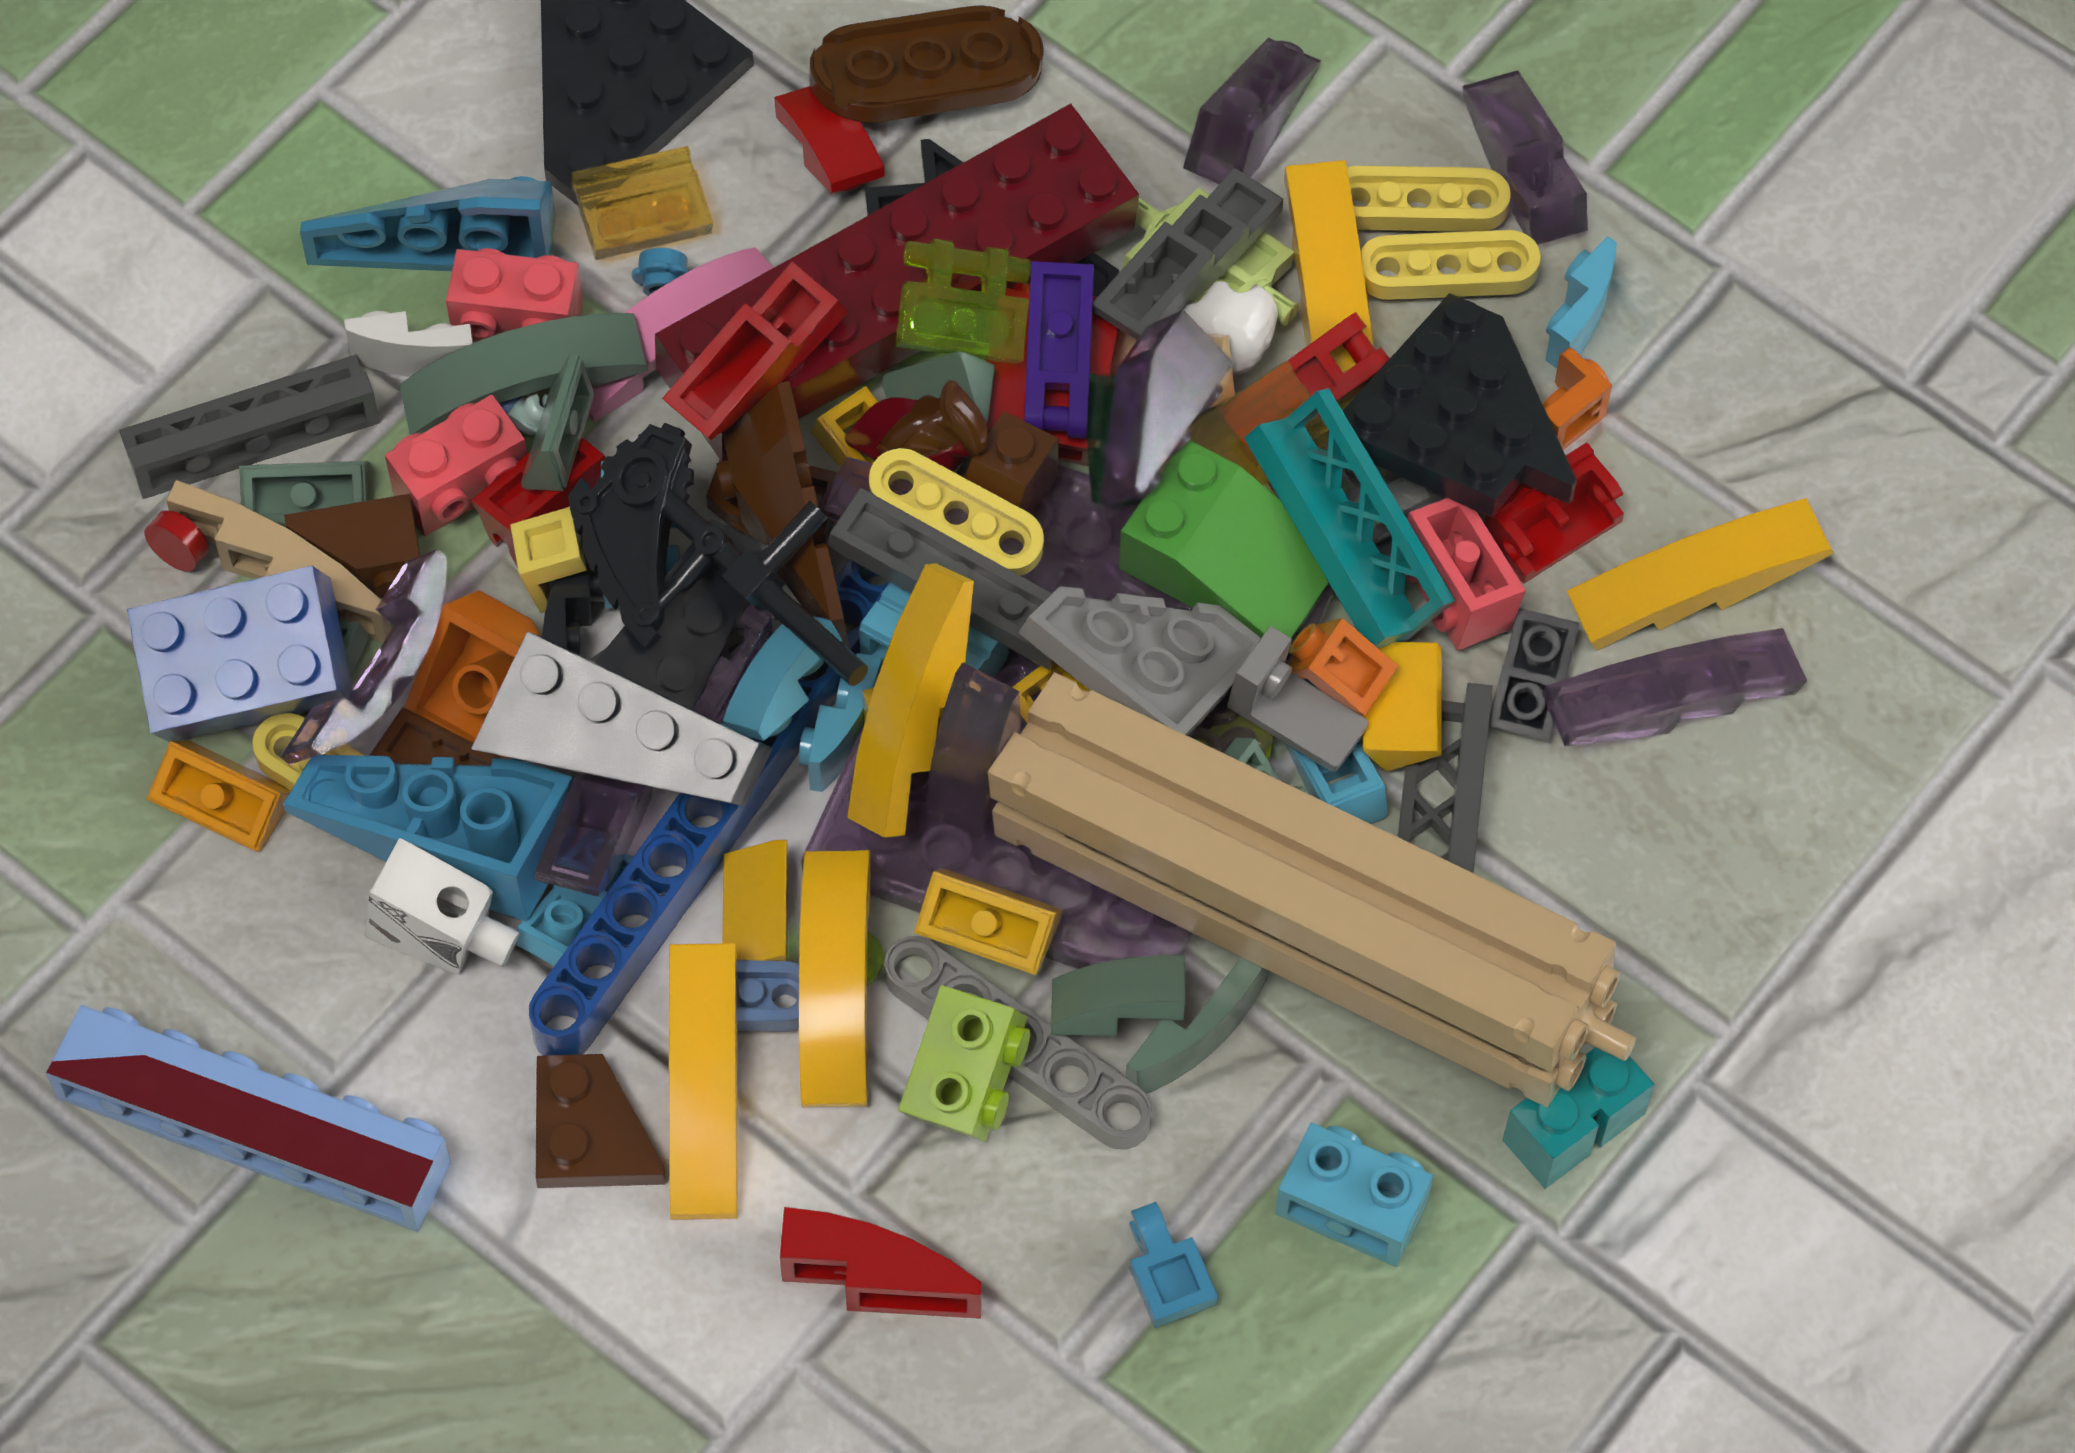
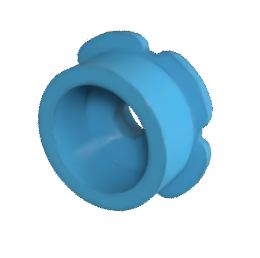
M650 248L640 253L638 268L632 270L631 276L635 283L642 284L644 294L649 296L672 280L689 272L690 270L687 269L688 259L684 253L675 249Z

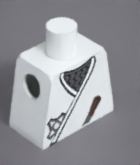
M399 838L370 891L364 937L448 972L460 973L471 952L503 967L515 947L520 932L488 917L493 891L487 885Z

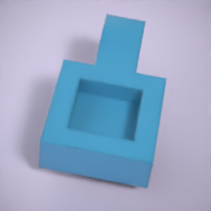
M1157 1202L1132 1210L1133 1221H1130L1129 1225L1135 1241L1144 1255L1130 1260L1129 1269L1154 1328L1217 1305L1218 1295L1193 1237L1173 1243Z

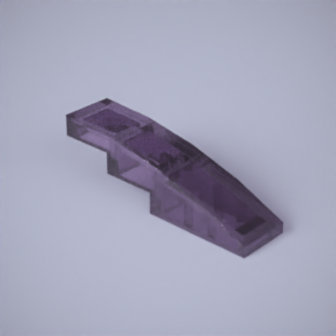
M1779 628L1716 638L1614 663L1547 685L1541 693L1564 746L1670 734L1681 720L1733 714L1745 700L1795 695L1804 686L1807 679L1784 629Z

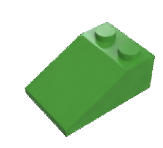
M1185 438L1121 530L1120 570L1194 608L1196 603L1220 605L1260 638L1272 626L1290 637L1293 641L1330 586L1281 500L1241 466Z

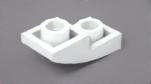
M373 311L362 317L344 319L351 356L356 354L358 362L362 366L394 375L410 377L434 361L473 344L470 324L456 326L436 324L425 330L410 332L406 311L395 313Z

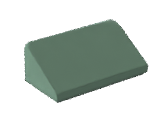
M956 351L884 374L882 379L886 399L902 397L918 400L924 395L940 398L941 390L945 383L949 380H955L980 409L987 423L995 365L966 352Z
M579 354L569 355L549 391L521 480V486L524 489L564 491V488L567 487L594 398V392L583 359L580 358Z
M368 461L239 466L241 505L283 527H286L284 519L286 514L368 501Z

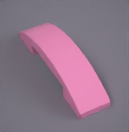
M756 247L740 250L707 262L672 280L625 312L634 313L637 319L649 371L593 387L594 398L588 416L594 423L644 391L643 377L656 370L655 333L773 268Z

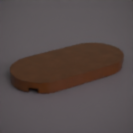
M985 5L966 6L861 22L839 27L823 37L822 45L816 51L814 48L810 57L809 84L814 96L825 108L841 117L859 122H885L1009 102L1029 92L1040 78L1044 47L1039 33L1031 23L1020 16L1018 17V22L1012 18L1004 17L1005 10Z

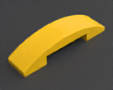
M870 850L805 851L799 942V1063L802 1108L868 1107L869 1042L866 1037L867 931L868 916H870Z

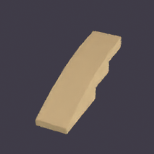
M178 480L175 481L166 500L169 511L180 513L190 519L203 532L208 542L216 544L223 570L256 579L313 565L331 578L339 620L360 623L370 636L369 639L388 645L392 637V629L386 604L340 563L291 530L232 500Z

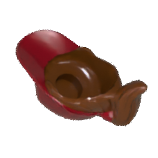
M949 380L942 388L940 398L931 395H924L918 400L891 397L874 404L847 432L845 443L867 455L874 462L880 455L889 450L898 448L910 449L955 473L961 467L965 457L978 455L985 450L988 443V428L983 414L973 400L955 380ZM906 479L896 480L905 484H912Z

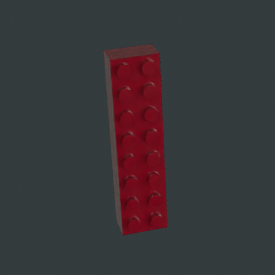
M1070 103L655 333L656 369L669 388H671L744 303L752 308L789 264L794 262L838 299L848 312L821 344L782 381H790L798 419L995 309L999 287L1012 289L1014 284H1030L1031 261L1075 264L1132 232L1135 228L1139 193ZM734 424L711 441L704 436L721 462L728 459L723 435Z

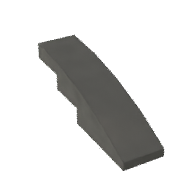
M1233 168L1208 198L1200 194L1173 225L1165 221L1095 299L1092 303V312L1140 343L1144 342L1178 316L1187 304L1194 302L1251 247L1282 213L1284 199L1238 169Z

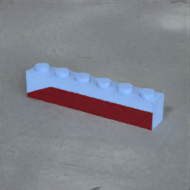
M80 1005L46 1072L56 1098L61 1101L419 1232L451 1164L445 1138L441 1136V1133L434 1126L425 1121L410 1117L405 1118L404 1122L380 1114L376 1106L362 1098L346 1095L341 1100L321 1093L313 1082L302 1076L285 1073L280 1078L259 1070V1066L244 1055L225 1051L220 1056L199 1048V1044L186 1034L172 1029H165L162 1034L141 1027L139 1022L131 1015L111 1007H105L100 1012Z

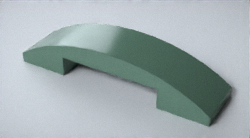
M634 313L590 314L536 323L485 338L434 361L399 385L410 435L426 432L447 420L449 415L458 407L467 403H477L491 394L500 403L552 387L570 354H579L580 358L583 359L592 388L649 371Z
M1241 957L1187 1029H1184L1172 1020H1160L1126 1065V1078L1147 1094L1175 1081L1210 1056L1242 1022L1255 1003L1270 971Z

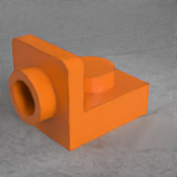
M1571 347L1559 355L1555 384L1559 389L1553 392L1543 403V407L1563 450L1606 417L1612 384L1609 382L1604 370L1595 361L1582 358Z
M1343 618L1317 625L1314 623L1308 625L1295 638L1289 649V653L1293 655L1288 664L1292 667L1291 673L1301 679H1308L1322 692L1361 716L1366 715L1398 667L1394 661Z

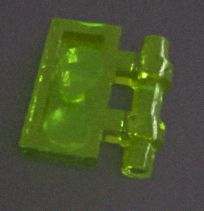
M934 238L930 244L908 241L904 250V265L926 268L928 277L927 284L907 281L902 285L896 347L943 354L966 352L980 359L1018 364L1023 361L1029 299L1005 296L1006 281L1025 284L1028 282L1031 270L1030 259L1008 256L1006 249L987 247L984 252L954 248L953 241ZM952 273L981 277V292L952 288Z

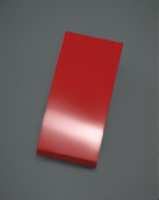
M810 86L774 97L776 118L803 145L804 166L831 194L838 191L854 190L863 183L885 177L884 164L861 122L846 119L825 108L816 99Z

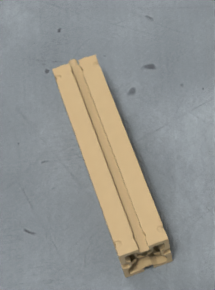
M1055 672L1029 709V722L1021 734L1013 733L988 770L990 798L998 801L992 810L995 836L1015 846L1024 845L1031 850V854L1508 1089L1512 1087L1518 1088L1524 1093V1097L1547 1108L1560 1087L1570 1091L1576 1083L1586 1060V1055L1579 1052L1583 1044L1586 1045L1588 1043L1623 1061H1626L1635 1045V1036L1610 1024L1617 1007V1002L1610 998L1620 978V971L1613 968L1616 948L1615 941L1595 931H1582L1578 928L1577 923L1093 690L1083 691L1077 686L1076 682Z

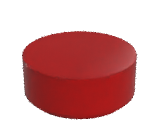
M161 511L144 530L145 539L154 553L168 565L185 572L194 570L208 554V542L203 532L190 519L180 513Z

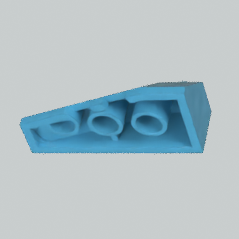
M524 176L511 179H486L301 222L300 235L307 265L452 271L457 249L477 251L489 248L501 251L506 255L532 258L551 255L556 216L551 181H537Z
M312 755L283 806L285 812L387 862L396 843L401 838L487 885L493 891L490 904L491 911L527 922L556 871L574 781L572 776L517 759L492 758L491 766L455 765L454 757H432L431 765L394 764L389 756Z

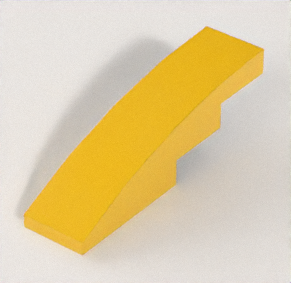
M1346 160L1285 166L1284 182L1293 227L1292 247L1295 252L1294 258L1301 292L1300 313L1306 347L1354 312H1357L1367 326L1362 331L1373 345L1363 264ZM1343 345L1330 353L1343 373L1356 365ZM1373 376L1337 401L1341 409H1344Z
M1803 498L1749 514L1680 539L1567 590V594L1590 643L1598 651L1652 623L1660 631L1715 602L1720 610H1723L1833 555L1834 552L1807 498Z
M937 563L925 564L896 625L873 688L856 755L847 818L883 838L905 835L911 775L917 772L933 771L939 709L961 706L974 581Z
M735 943L669 944V1174L671 1220L737 1219L738 1090L737 954Z

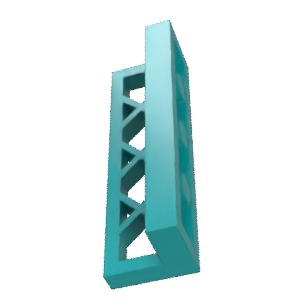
M1329 388L1315 392L1287 418L1259 424L1244 437L1357 631L1377 648L1410 639L1456 601ZM1318 413L1329 430L1328 450L1318 448L1305 427ZM1343 468L1353 470L1361 483L1359 503L1349 501L1341 488ZM1374 521L1384 523L1392 536L1391 556L1381 554L1373 542ZM1406 574L1418 579L1430 599L1416 612L1404 594Z

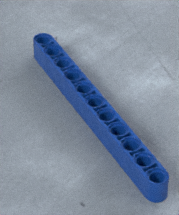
M848 559L835 577L844 621L857 627L855 630L847 632L850 651L857 655V653H860L859 628L861 622L875 602L880 600L881 594L889 582L883 585L867 583V579L879 575ZM825 662L816 670V672L822 674L820 678L812 681L798 680L809 701L792 715L790 724L782 732L768 737L764 741L755 739L773 749L746 805L740 806L679 793L540 985L529 1004V1019L535 1046L542 1056L584 1054L589 1049L721 864L724 854L731 850L798 756L804 727L815 728L820 705L832 707L835 704L841 677ZM701 816H712L719 820L710 827L700 828L691 824L694 819ZM666 865H676L684 869L679 875L674 877H661L655 874L659 868ZM629 915H641L648 919L643 925L636 928H627L619 924L623 918ZM594 965H605L612 969L607 976L600 979H591L582 975L587 968ZM557 1016H569L576 1020L569 1028L564 1030H553L545 1026L547 1022Z

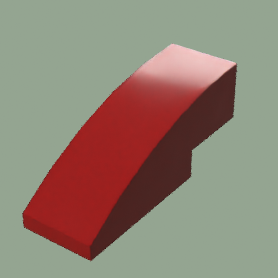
M791 262L752 308L744 303L662 399L711 441L745 415L777 383H781L821 344L848 312L838 299L794 262Z
M784 1207L780 1247L782 1282L845 1285L847 1311L981 1319V1281L950 1259L911 1238L869 1222L829 1212Z

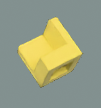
M570 507L510 524L519 575L540 613L546 610L550 594L548 582L587 571L582 551V534L579 535L576 531Z

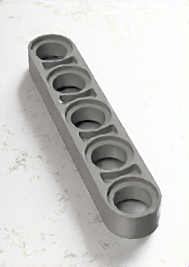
M907 936L898 939L889 947L884 959V977L888 989L896 998L927 1020H929L940 985L963 992H971L978 997L1015 1008L1028 1017L1024 1028L1030 1030L1036 1044L1029 1053L1025 1054L1019 1067L1011 1066L1008 1077L1104 1145L1113 1149L1126 1150L1138 1146L1146 1139L1151 1127L1152 1105L1148 1095L1140 1087L1066 1035L1051 1034V1025L932 941L921 936ZM911 955L920 956L931 964L932 971L923 981L917 983L906 982L895 972L897 963L904 957ZM1075 1065L1086 1073L1088 1082L1080 1091L1064 1093L1057 1090L1052 1084L1051 1075L1061 1066ZM1127 1102L1139 1110L1141 1119L1131 1129L1116 1130L1105 1122L1103 1113L1113 1103Z

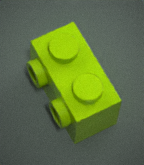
M940 985L898 1111L912 1119L986 1142L989 1130H997L1000 1127L1007 1111L1009 1093L1003 1091L1010 1068L1011 1066L1019 1067L1027 1052L1030 1030L1024 1027L1028 1017L1015 1008Z

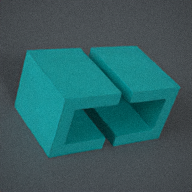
M1595 1047L1585 1054V1064L1571 1090L1567 1091L1560 1087L1548 1108L1526 1098L1510 1110L1502 1141L1544 1189L1589 1157L1594 1141L1601 1148L1645 1115L1655 1083L1630 1056L1626 1061H1623ZM1599 1113L1598 1118H1597V1122H1596V1121L1593 1119V1117L1596 1116V1115Z

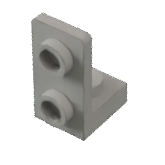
M1270 626L1236 672L1227 707L1329 771L1336 772L1365 733L1368 721L1347 706L1291 673L1292 667L1285 662L1292 639Z

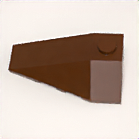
M790 381L777 383L723 435L728 460L716 463L724 500L736 497L742 523L755 540L769 545L809 501L819 508L815 489L812 485L806 449ZM821 525L778 574L808 613L812 616L832 621L843 640L841 642L850 650L829 550L825 542L823 526Z

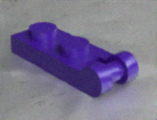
M1031 261L1024 421L1041 430L1066 431L1067 438L1086 439L1094 265ZM1045 390L1069 391L1068 407L1044 405Z

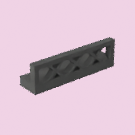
M355 354L120 429L119 432L143 499L171 491L176 480L190 485L239 469L241 465H252L379 424L380 420L374 391L367 373L362 372Z
M859 489L830 532L827 542L829 548L912 593L925 564L937 563L973 580L974 586L969 626L1044 668L1051 669L1055 662L1046 657L1018 632L1027 618L1052 593L867 490Z
M1467 683L1464 703L1442 700V721L1461 723L1460 738L1442 750L1441 756L1428 759L1421 766H1419V762L1405 766L1397 837L1410 843L1412 839L1429 827H1432L1448 845L1447 853L1440 858L1474 873L1493 685ZM1458 755L1455 771L1448 762ZM1438 770L1454 788V795L1432 809L1416 791V784ZM1415 808L1422 818L1412 824ZM1452 812L1449 828L1442 818Z

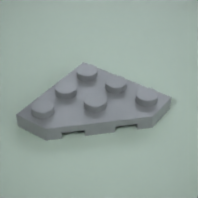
M1059 586L1027 618L1018 632L1046 657L1053 660L1089 690L1112 699L1186 736L1231 691L1236 672L1261 639L1220 605L1196 603L1192 611L1166 608L1163 598L1117 593L1112 601L1086 598L1083 589Z

